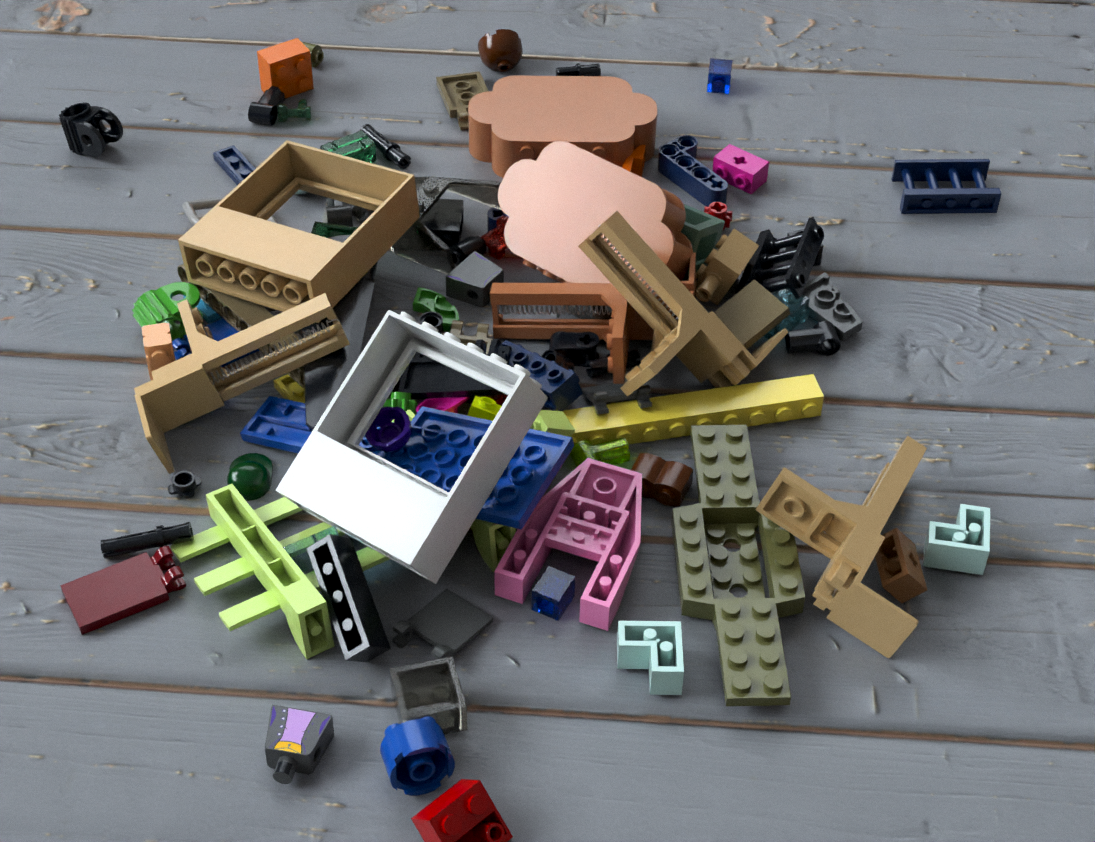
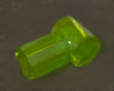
M625 438L595 445L587 440L580 441L574 445L570 452L576 467L587 458L616 465L630 461L631 455Z

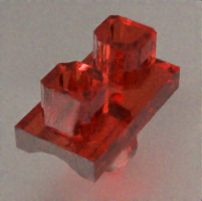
M507 216L499 217L496 222L497 227L481 236L488 247L489 255L497 260L505 256V249L508 248L504 239V229L508 220Z

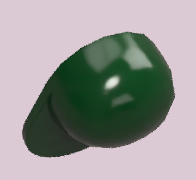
M258 453L241 455L231 463L227 483L228 485L233 484L246 501L261 498L271 487L272 462L265 455Z

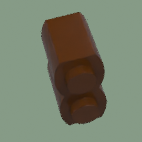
M640 453L631 468V471L642 473V497L654 498L663 505L680 506L693 481V469L676 461H665L654 454Z

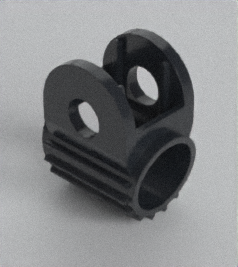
M83 102L71 105L68 108L66 107L59 114L69 149L78 155L98 157L105 151V146L108 143L117 142L123 136L121 122L114 113L106 108L90 106L89 103ZM102 120H105L110 125L111 130L103 125ZM86 139H91L93 144L87 142Z

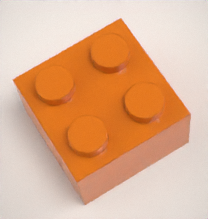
M298 38L257 51L261 90L264 93L271 86H275L284 93L285 98L314 89L310 50Z

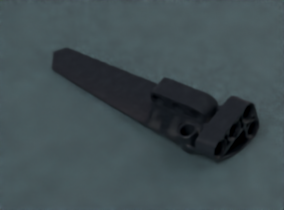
M338 235L328 238L343 243L350 235ZM378 261L333 307L350 345L303 365L306 425L311 429L315 428L360 356ZM326 317L319 323L315 322L304 327L302 331H304L306 336H309L307 329H309L311 334H313L312 327L318 332L317 325L323 330L321 323H324L327 328L326 320L328 318ZM333 321L329 322L328 325H334Z

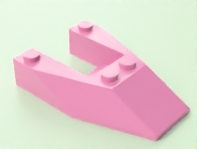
M590 458L582 462L541 498L522 530L517 529L494 571L495 595L523 604L552 548L597 561L598 564L580 598L579 622L608 631L619 609L640 549L642 473Z

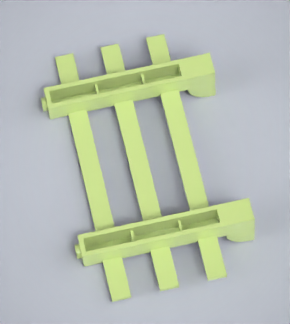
M407 410L405 412L411 422L415 414L411 410ZM233 484L206 494L210 517L217 526L194 535L193 541L170 545L172 552L181 563L230 542L242 558L194 578L195 584L203 595L207 596L254 574L267 590L258 596L219 612V617L228 630L232 631L281 609L286 615L294 640L306 659L335 647L327 602L319 593L321 589L315 572L311 571L304 574L292 558L307 552L306 548L329 534L343 536L345 533L322 522L278 542L266 526L302 511L301 508L290 500L283 497L253 510ZM475 519L470 528L473 531L477 548L484 562L494 572L514 537L516 528ZM368 546L356 551L363 571L390 559Z

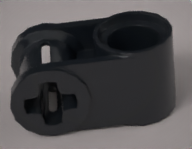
M559 331L553 333L550 337L549 349H553L574 362V366L585 367L586 361L600 359L597 352L599 337L593 332Z

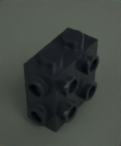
M417 198L420 217L405 232V238H409L410 248L449 251L452 245L461 241L464 222L463 200Z

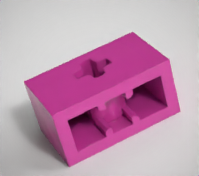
M729 144L714 156L712 171L723 178L728 184L752 194L767 181L769 161Z

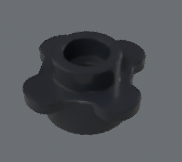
M187 470L179 471L173 475L172 485L168 486V492L171 495L178 494L184 498H191L195 495V489L202 484L201 478L195 477L192 472Z

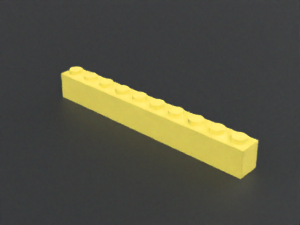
M814 374L652 397L649 398L652 402V407L640 409L637 400L606 404L609 409L607 414L597 415L594 406L564 410L563 412L575 429L571 436L574 447L570 453L689 436L691 425H747L749 427L821 416L824 395Z

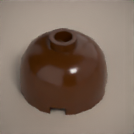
M509 29L496 30V34L491 36L487 33L478 43L482 63L490 70L497 72H507L514 68L520 62L523 54L521 38H519L517 32Z

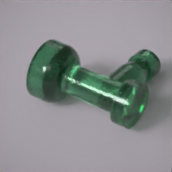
M305 99L299 100L298 109L288 108L286 104H278V122H286L288 118H306V120H311V106H307Z

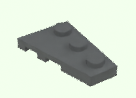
M826 272L806 283L800 299H795L792 292H789L788 300L818 323L822 321L831 322L841 340L847 339L862 329L863 322L850 304L842 300L839 289L831 285L829 282L830 277Z

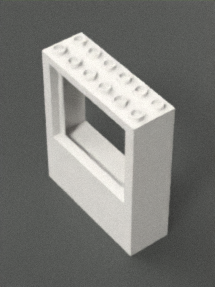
M388 310L276 491L303 511L436 584L548 397L540 389L542 385L533 378H530L531 373L518 364L511 367L507 365L506 360L494 353L490 356L483 354L484 351L475 344L469 342L466 346L460 343L461 340L449 332H445L442 335L438 333L437 328L427 322H423L421 325L416 323L414 317L403 311L397 314ZM416 352L508 395L450 492L359 446L365 433Z

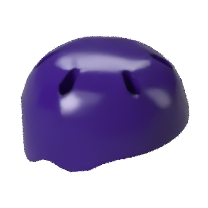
M384 407L379 411L365 436L369 444L375 449L393 452L401 449L408 443L412 433V425L407 413L402 408Z

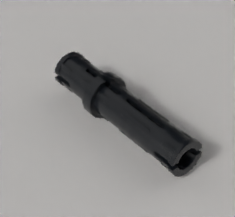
M365 124L361 127L360 136L380 151L386 160L394 162L400 169H406L410 165V156L401 151L398 144L390 142L370 124Z
M190 522L169 527L160 525L156 526L154 530L101 540V551L106 559L146 549L161 548L179 542L193 541V530Z

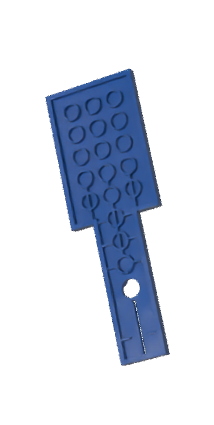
M269 396L242 429L240 435L243 441L299 453L313 429L306 425L305 403ZM422 406L411 421L412 433L410 439L401 449L393 452L375 449L369 444L366 436L363 437L359 446L450 492L492 421ZM529 429L475 519L522 530L573 449V438Z

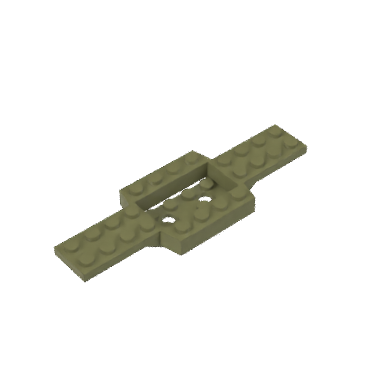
M691 425L690 436L699 503L673 508L671 521L681 615L708 619L713 622L717 635L726 706L790 705L791 693L778 618L803 613L805 592L795 536L756 511L760 502L747 425ZM758 526L770 598H765L755 535ZM732 542L738 544L740 549L736 552H730L724 545ZM736 587L743 588L747 595L735 597L730 593V590Z

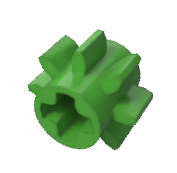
M391 392L390 399L386 400L383 408L400 407L404 411L411 410L416 415L417 402L416 400H411V393Z

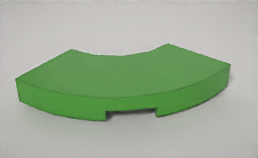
M418 287L413 301V311L423 314L426 312L439 313L443 318V332L450 333L452 321H459L456 307L452 306L442 294Z

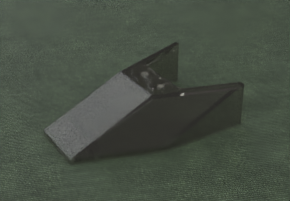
M430 176L415 177L420 217L393 244L390 250L396 255L448 275L455 268L450 249L422 224L421 220L445 191H450L502 210L498 203V190L502 181ZM359 206L352 208V216L361 224L374 212Z

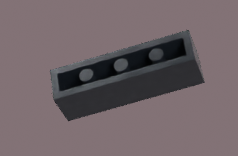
M329 534L306 548L323 598L327 602L328 612L345 660L369 662L390 650L391 647L352 539Z

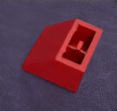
M461 779L411 818L424 842H508L513 838L480 780Z

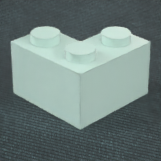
M960 504L955 524L930 521L924 543L923 566L983 575L990 552V508Z
M618 621L617 669H649L650 695H682L684 663L681 621Z

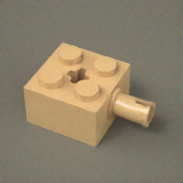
M735 228L729 236L723 234L715 246L719 250L717 251L713 248L704 261L708 266L702 264L696 273L698 280L696 281L695 293L697 298L703 302L710 300L718 305L759 247L758 244Z

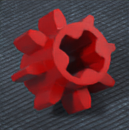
M713 202L709 207H704L705 213L725 221L723 230L725 227H730L733 212L727 211L726 204Z

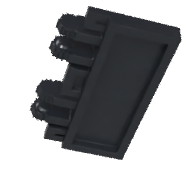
M483 339L476 341L475 345L484 351L483 354L490 356L494 353L506 360L507 365H509L512 350L510 346H502L501 340L493 339L491 340L489 352L486 354L485 341ZM418 352L415 353L402 374L398 392L411 393V399L503 394L425 355L422 357V354Z

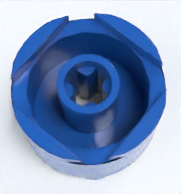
M426 716L401 724L396 723L386 728L384 732L385 737L380 746V754L394 789H402L406 795L410 796L427 794L441 786L440 781L446 775L450 778L455 768L453 755L442 728L433 717Z

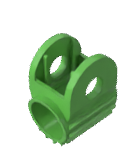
M175 282L162 286L157 290L147 291L137 298L136 303H133V317L141 327L169 323L172 341L177 338L182 339L186 335V331L177 304L187 299L192 309L195 308L200 302L199 290L193 284ZM178 294L186 296L183 300L179 301L172 299L173 296Z

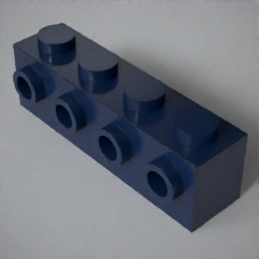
M507 340L502 343V346H510L512 348L509 366L514 367L515 364L524 367L531 373L529 377L542 385L540 389L548 397L544 404L545 407L553 411H564L583 394L579 385L580 379L573 370H567L559 366L555 361H548L538 353L526 350L520 344L516 345Z

